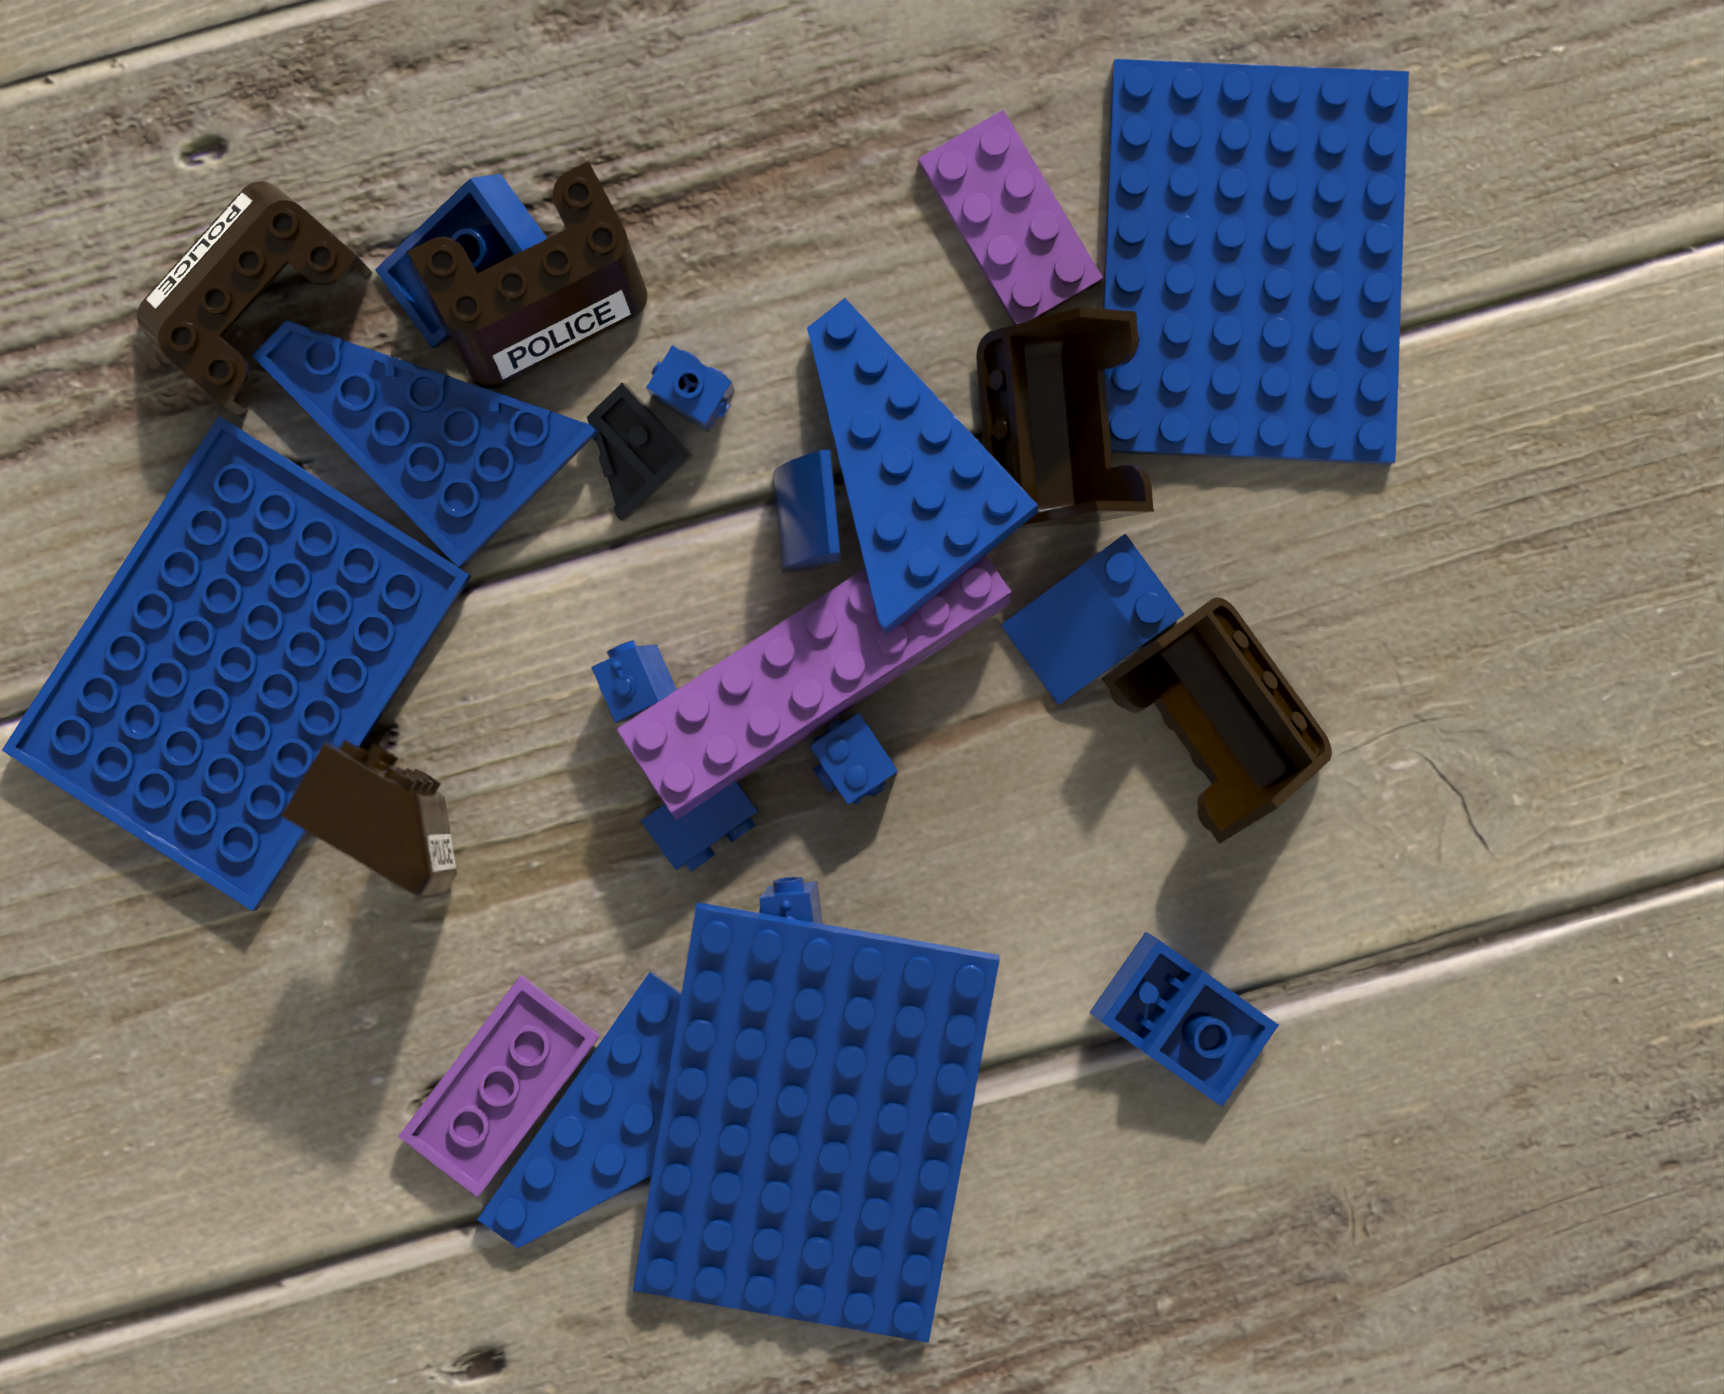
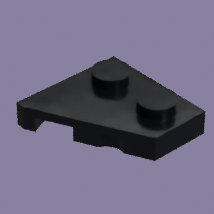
M621 383L587 416L588 423L598 431L593 440L598 444L600 464L604 477L608 478L616 505L614 506V511L621 521L629 518L693 456L626 383Z

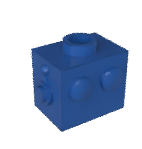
M672 345L663 361H658L651 373L653 377L646 387L650 397L707 432H710L717 419L720 417L724 418L731 406L729 399L735 391L732 381L722 371L713 367H707L701 363L694 354L680 350ZM695 379L698 382H690V380ZM683 382H685L686 385L684 389L681 390L680 386ZM690 389H696L694 392L689 393Z
M634 640L623 643L607 651L609 659L591 667L614 722L633 719L677 690L657 644L636 646Z
M860 713L846 722L839 719L826 726L828 730L821 737L816 736L813 739V744L809 747L820 762L819 765L813 768V771L828 793L838 789L848 805L852 802L859 804L862 798L870 794L873 797L885 790V780L898 772Z
M786 877L774 880L773 886H768L760 897L759 913L823 924L818 881L803 882L802 877Z

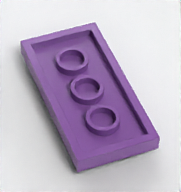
M1004 109L918 158L919 166L1013 325L1040 318L1102 282V275Z
M519 976L398 1137L476 1197H479L601 1034L525 976Z

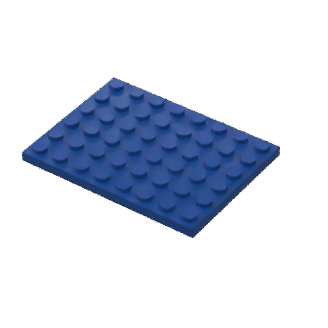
M1114 59L1112 64L1103 309L1136 312L1138 348L1135 356L1128 364L1104 370L1111 453L1392 465L1396 462L1409 71Z
M218 416L6 742L2 751L251 911H257L307 834V831L283 818L281 814L324 742L340 747L345 739L359 747H363L472 576L223 417Z
M697 902L633 1291L929 1343L999 967V955Z

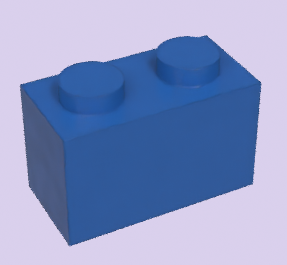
M735 781L677 821H675L664 804L641 820V822L675 870L687 865L692 872L716 855L711 846L727 835L729 840L734 842L756 825L751 817L759 811L741 785Z

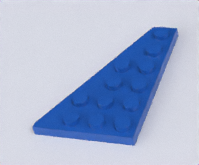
M844 298L808 326L807 329L879 626L887 635L1038 513V505L853 305Z
M287 320L252 355L458 568H463L598 433L592 425Z
M650 971L483 1210L477 1219L515 1247L520 1248L652 1175L682 992Z

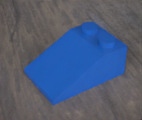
M501 174L469 178L375 269L432 349L437 348L449 338L410 267L409 250L433 238L446 237L453 239L464 248L478 274L547 239Z
M1125 533L1000 626L1056 703L1060 705L1185 614Z

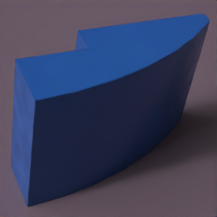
M830 450L813 452L783 463L773 472L782 572L822 569L821 564L841 562Z
M1148 932L1143 934L1089 1012L1100 1022L1221 1107H1223L1279 1026V1024Z

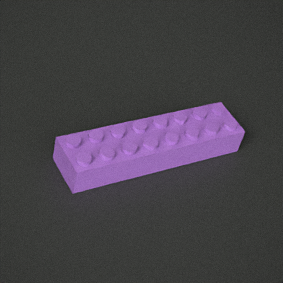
M985 555L886 635L879 626L865 568L617 728V731L675 821H677L735 781H740L1007 607L1010 601L1011 590Z

